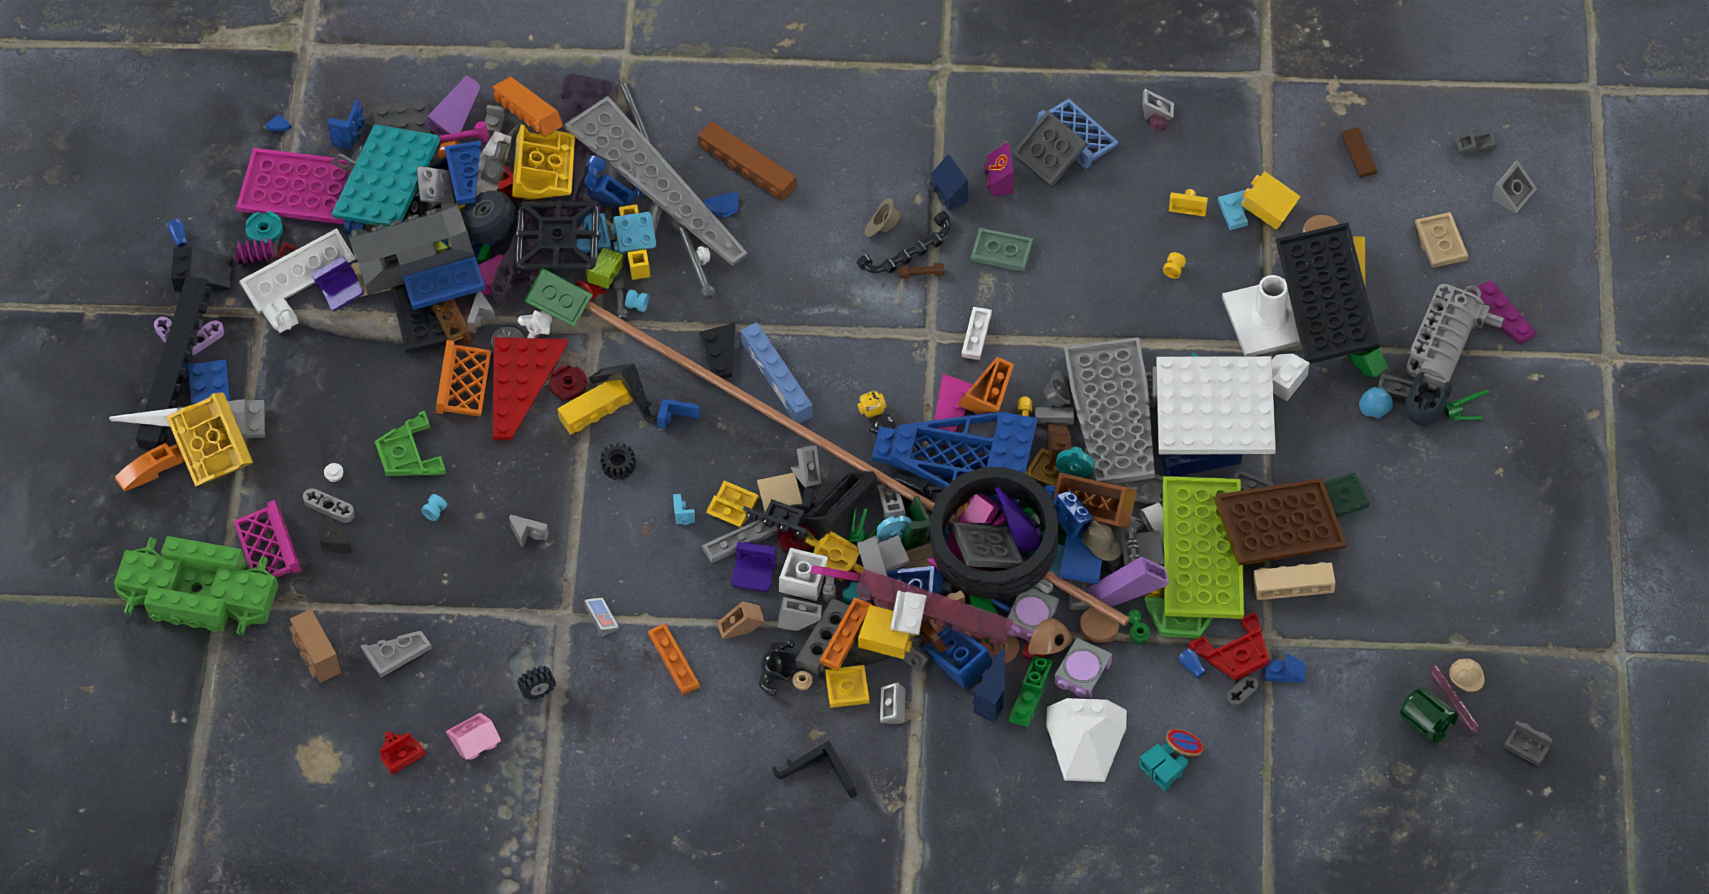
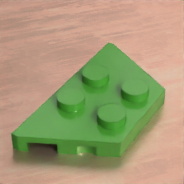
M1144 598V604L1161 636L1198 639L1203 636L1213 618L1164 616V598Z

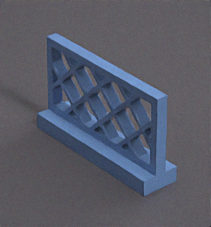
M1070 99L1049 110L1053 115L1060 116V121L1066 126L1073 127L1075 134L1085 138V142L1088 145L1075 160L1084 169L1089 168L1092 161L1118 146L1119 142ZM1069 106L1073 112H1066L1063 109ZM1044 110L1038 113L1036 123L1046 113ZM1063 116L1073 117V122L1063 121ZM1076 118H1081L1086 123L1075 122ZM1075 127L1085 128V133L1075 132ZM1088 129H1094L1098 134L1088 133ZM1088 138L1098 139V144L1088 143ZM1101 140H1107L1110 142L1109 145L1100 143ZM1087 148L1098 149V151L1093 154Z

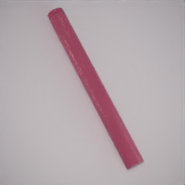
M1433 666L1430 671L1471 730L1476 732L1480 727L1438 667Z

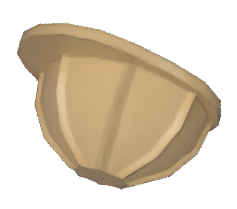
M1470 658L1458 659L1452 664L1449 676L1457 687L1466 692H1476L1483 687L1484 674L1481 666L1476 661Z

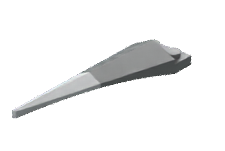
M245 399L228 401L242 437L265 438L264 400L245 401ZM184 407L111 416L109 419L116 422L170 427L166 416Z

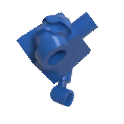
M589 156L586 163L589 172L585 176V187L591 198L605 207L619 208L628 206L629 203L636 199V196L645 195L636 186L635 191L632 192L610 175L597 177V174L604 170L606 162L599 157Z

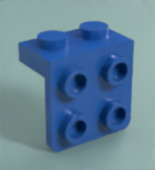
M359 100L355 101L347 121L329 118L327 124L332 146L353 150L355 143H358L360 129H363L365 126L363 107H361Z

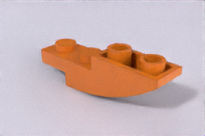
M165 443L131 462L115 476V480L125 492L159 478V472L181 464L185 460L178 444L168 447Z

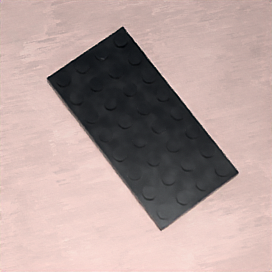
M1349 222L1275 239L1304 360L1311 364L1380 348Z

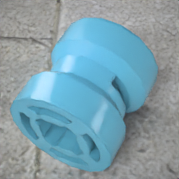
M630 289L626 296L625 307L630 309L637 308L638 311L645 312L649 301V294H639L635 290Z
M432 494L428 499L429 503L423 506L421 512L429 520L437 521L440 517V512L444 511L447 507V502L442 497Z

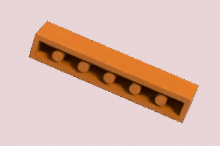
M511 76L492 86L495 101L502 104L505 109L510 110L513 115L518 116L521 121H525L528 126L533 127L536 132L546 136L563 127L559 113L555 108Z

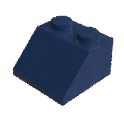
M949 154L930 174L931 182L929 186L933 193H937L940 203L943 206L945 205L950 211L968 202V179Z

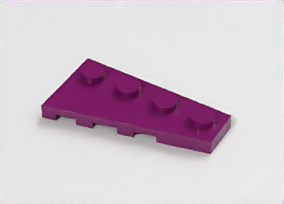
M1492 280L1477 287L1481 292L1480 299H1482L1484 305L1490 306L1489 313L1504 318L1501 326V331L1519 345L1535 337L1536 332Z

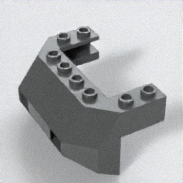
M448 201L440 204L441 207L437 208V210L426 211L424 216L419 217L416 214L407 217L408 220L404 222L400 220L392 221L388 227L383 228L382 225L371 228V232L363 231L362 228L351 231L352 234L348 235L354 257L357 259L368 295L404 284L403 276L474 256L457 204ZM447 238L449 247L435 251L433 242ZM394 254L397 255L398 263L382 267L381 258Z

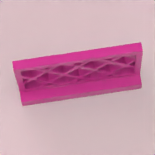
M275 500L268 502V507L234 521L250 569L254 568V566L258 567L259 562L252 561V557L256 552L262 554L263 558L267 556L274 558L271 566H266L265 570H268L267 572L275 578L291 571L294 573L302 571L281 510ZM268 514L269 518L266 524L258 522L261 516ZM247 522L251 523L248 531L241 530L240 525ZM256 525L263 527L259 536L252 533ZM268 529L274 531L271 540L264 538ZM249 537L257 539L253 547L246 545ZM261 541L269 543L265 551L257 549ZM273 545L280 548L276 555L269 553ZM278 560L285 562L286 567L280 570L274 569Z

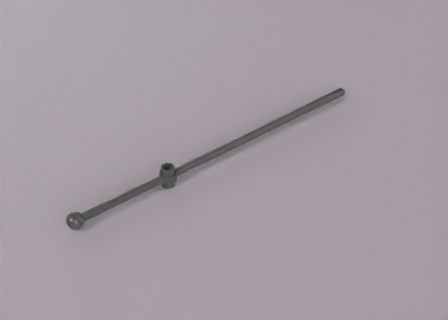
M622 78L624 84L619 79L618 83L636 127L651 144L624 78ZM673 218V228L677 233H680L702 286L701 296L707 300L712 299L716 293L715 289L708 284L686 227Z

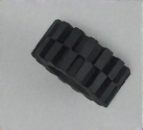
M612 443L610 444V449L608 447L604 448L605 452L602 451L600 459L605 475L607 474L610 479L613 476L614 480H617V477H620V480H622L624 475L627 478L630 476L629 472L633 474L636 468L634 451L631 450L630 446L626 448L624 443L622 446L619 443L613 446ZM616 457H622L626 461L622 465H613L611 460Z

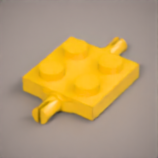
M831 531L819 541L815 538L813 540L806 539V543L815 547L814 554L828 557L827 568L849 572L854 570L860 574L865 572L864 567L856 563L860 556L858 546Z

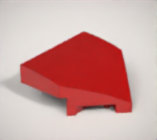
M386 731L383 748H380L382 763L391 775L426 755L422 746L415 738H412L410 733L397 735Z

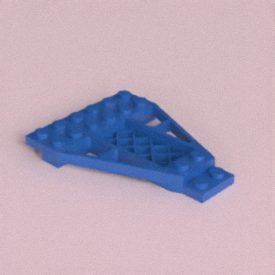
M993 412L898 425V429L879 426L872 453V461L890 464L898 469L910 471L943 490L946 486H950L949 483L934 475L952 478L953 481L960 475L972 471L977 466L985 468L984 462L987 460V467H1004L1026 474L1038 418L1005 412ZM998 421L993 438L968 434L970 424ZM966 425L963 433L938 429ZM927 441L929 446L922 448L920 443ZM945 444L948 449L942 452L938 447ZM914 447H916L918 451L913 454ZM964 447L967 452L960 455L957 450ZM934 450L937 455L930 458L927 453ZM983 450L986 456L979 458L976 453ZM953 453L956 458L949 461L946 456ZM923 456L926 460L920 461L916 460V458ZM972 457L975 461L968 464L965 459ZM942 459V461H943L945 464H937V463H934V462H936V461ZM960 462L964 467H954L953 465ZM997 495L987 496L1000 505ZM1012 498L1017 504H1019V500Z

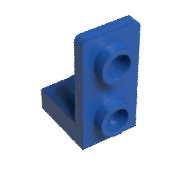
M662 399L657 416L658 428L666 429L667 422H671L672 414L699 419L700 406L694 403L677 402L673 399Z

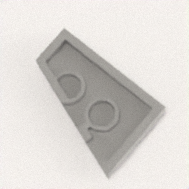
M422 631L401 635L397 639L389 641L381 640L377 644L369 646L367 644L360 646L381 678L432 649L431 644Z

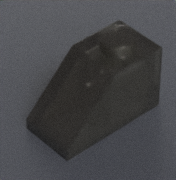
M859 634L848 652V659L852 663L864 666L893 657L859 648Z

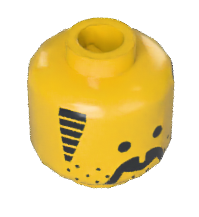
M877 391L861 395L860 403L857 404L860 414H865L867 418L883 414L884 408L887 407L882 393L879 394Z

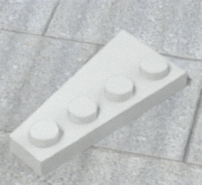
M495 131L482 151L476 194L479 195V193L490 190L498 191L497 184L481 179V174L486 158L495 154L499 140L509 143L505 156L506 159L508 158L512 144L511 136ZM488 168L487 175L490 178L496 176V171L493 168ZM502 168V172H501V175H500L499 182H501V176H502V174H503V168Z

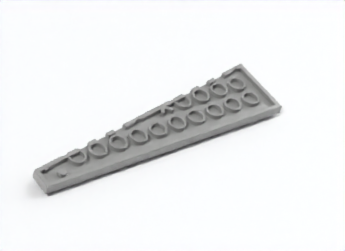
M609 96L564 125L567 131L733 266L747 256V251Z

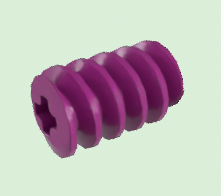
M270 237L267 243L261 238L259 244L253 239L252 245L246 240L245 246L238 241V245L235 248L238 265H240L241 259L244 264L248 263V259H250L251 263H255L256 257L259 262L263 261V257L268 262L271 256L275 261L274 244Z

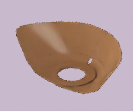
M1053 618L1045 619L1033 632L1028 652L1030 654L1057 653L1069 646L1073 638L1068 628L1062 622ZM1058 634H1062L1064 637V641L1060 646L1055 644V637Z

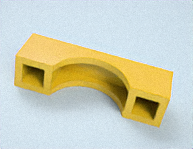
M637 204L619 207L620 216L639 213ZM646 249L627 252L632 280L650 277Z

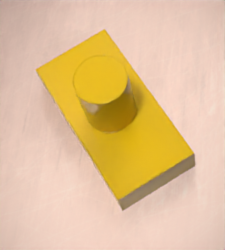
M1192 189L1186 190L1185 194L1171 192L1169 211L1206 216L1208 198L1196 196V192Z

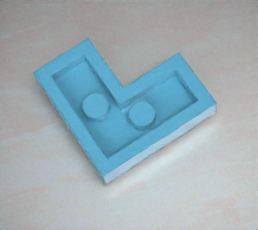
M1246 190L1218 197V203L1229 230L1248 225L1244 210L1247 209L1240 205L1244 200L1241 196Z

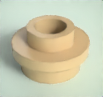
M799 671L793 676V685L799 690H806L812 684V676L806 671Z

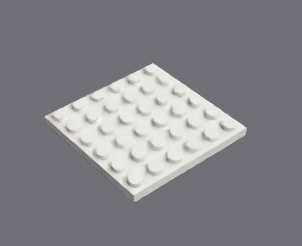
M1271 356L1157 357L1159 454H1275Z

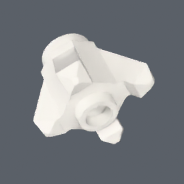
M535 310L533 315L520 316L518 322L521 326L525 325L530 332L527 338H538L540 333L549 335L552 316L544 311L538 312Z

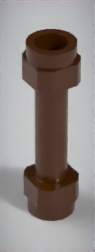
M934 263V266L899 267V278L907 279L911 275L934 273L935 276L944 275L943 263Z

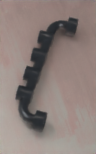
M942 211L934 217V222L939 227L943 226L941 231L932 233L923 241H917L913 247L907 250H901L895 257L885 259L879 266L871 265L873 260L868 254L861 256L856 264L861 270L866 269L870 273L878 274L885 270L888 274L894 272L897 269V263L902 262L903 265H906L912 261L913 258L911 256L915 253L923 256L927 253V247L931 244L936 248L943 243L942 238L950 231L949 215Z

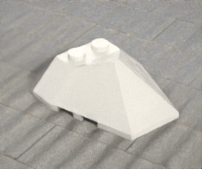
M1067 698L1047 707L1046 727L1065 781L1105 782L1116 751L1126 731L1127 710L1109 700Z

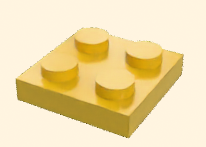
M864 665L839 668V670H825L830 708L869 703Z

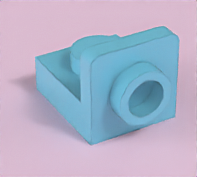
M674 494L673 502L676 524L687 525L695 522L694 509L686 510V502L681 501V494Z

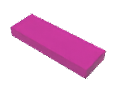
M811 566L810 573L868 583L865 574Z

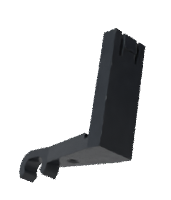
M634 363L601 368L589 377L592 384L621 379L622 384L638 405L644 419L649 423L657 419V415L653 416L648 408L651 406V402L647 401Z
M830 740L793 762L788 759L787 765L789 768L782 772H778L777 768L772 766L774 776L778 779H783L797 771L825 760V757H828L849 797L852 798L857 795L855 785Z

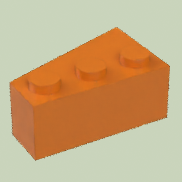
M996 357L957 405L976 414L998 412L1014 364Z

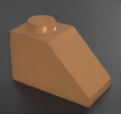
M742 601L721 618L717 624L721 637L727 639L753 632L764 623V619L759 605Z

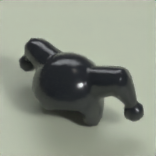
M793 640L773 643L770 650L762 657V674L759 686L762 690L768 692L770 696H775L777 693L775 688L770 687L774 680H790L795 673V656L792 652L784 650L795 646Z

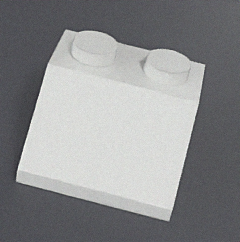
M1295 354L1276 355L1272 359L1273 393L1288 401L1308 376L1309 362Z
M790 548L779 578V592L817 601L824 576L810 573L811 566L826 567L828 557Z

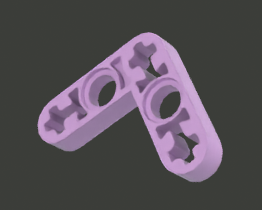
M159 317L154 322V328L156 333L166 343L172 322L167 317ZM211 321L198 331L197 336L203 337L205 340L193 347V356L223 336L224 329L221 322ZM160 325L166 326L168 331L166 332L162 326L160 327Z

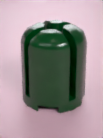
M1423 687L1411 692L1403 701L1400 709L1401 718L1428 741H1433L1435 744L1447 736L1445 734L1451 723L1455 726L1459 715L1429 689Z

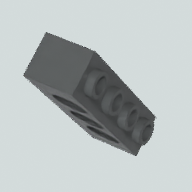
M832 598L820 621L796 658L798 670L806 671L816 678L819 677L821 672H825L827 666L821 665L820 659L850 605Z

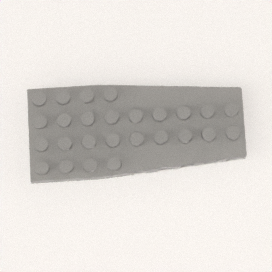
M1139 337L1064 347L1072 399L1088 455L1095 460L1093 469L1095 480L1114 484L1155 478L1148 386Z

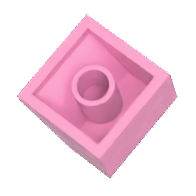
M481 713L446 731L459 754L466 760L478 757L479 753L484 750L493 749L501 741L492 720Z

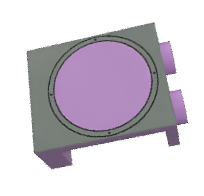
M1033 588L1019 594L1007 618L1004 631L1030 642L1036 627L1042 621L1054 615L1059 599Z
M1076 638L1055 674V684L1060 689L1069 690L1080 698L1091 699L1092 689L1103 670L1105 668L1109 669L1112 663V653Z

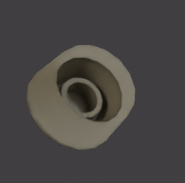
M891 198L885 199L880 204L877 212L866 225L865 235L867 237H871L879 231H890L896 226L901 216V211L894 207Z
M1093 520L1088 529L1081 534L1082 542L1099 559L1112 561L1120 557L1122 552L1121 546L1113 537L1112 529L1109 525Z

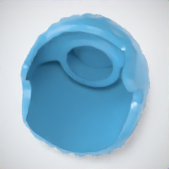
M1373 387L1360 398L1359 407L1365 416H1372L1378 419L1389 413L1393 407V400L1386 390Z

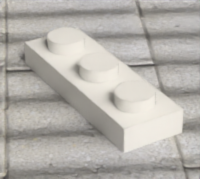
M973 307L962 349V357L975 360L981 359L992 310Z

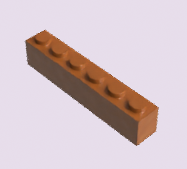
M711 121L698 134V146L703 151L709 152L716 160L724 162L730 169L741 173L745 179H750L759 188L768 191L774 198L784 201L797 188V178L795 175Z

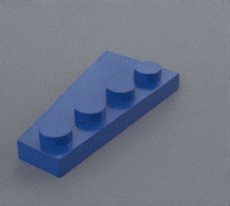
M481 141L444 146L457 205L475 203Z

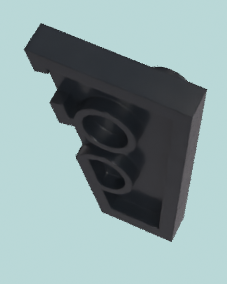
M735 323L699 332L710 371L722 379L732 377Z

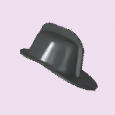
M1054 371L1051 374L1050 382L1043 391L1047 399V406L1061 407L1065 404H1071L1072 395L1069 379L1062 372Z

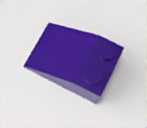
M999 487L995 488L1006 524L1019 553L1023 554L1039 548L1041 545L1039 539H1042V535L1035 519H1030L1028 513Z

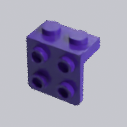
M344 256L311 274L313 280L322 289L332 311L338 310L364 294L353 266Z
M737 542V559L731 585L736 588L768 592L777 560L776 548L770 545H756L751 542Z

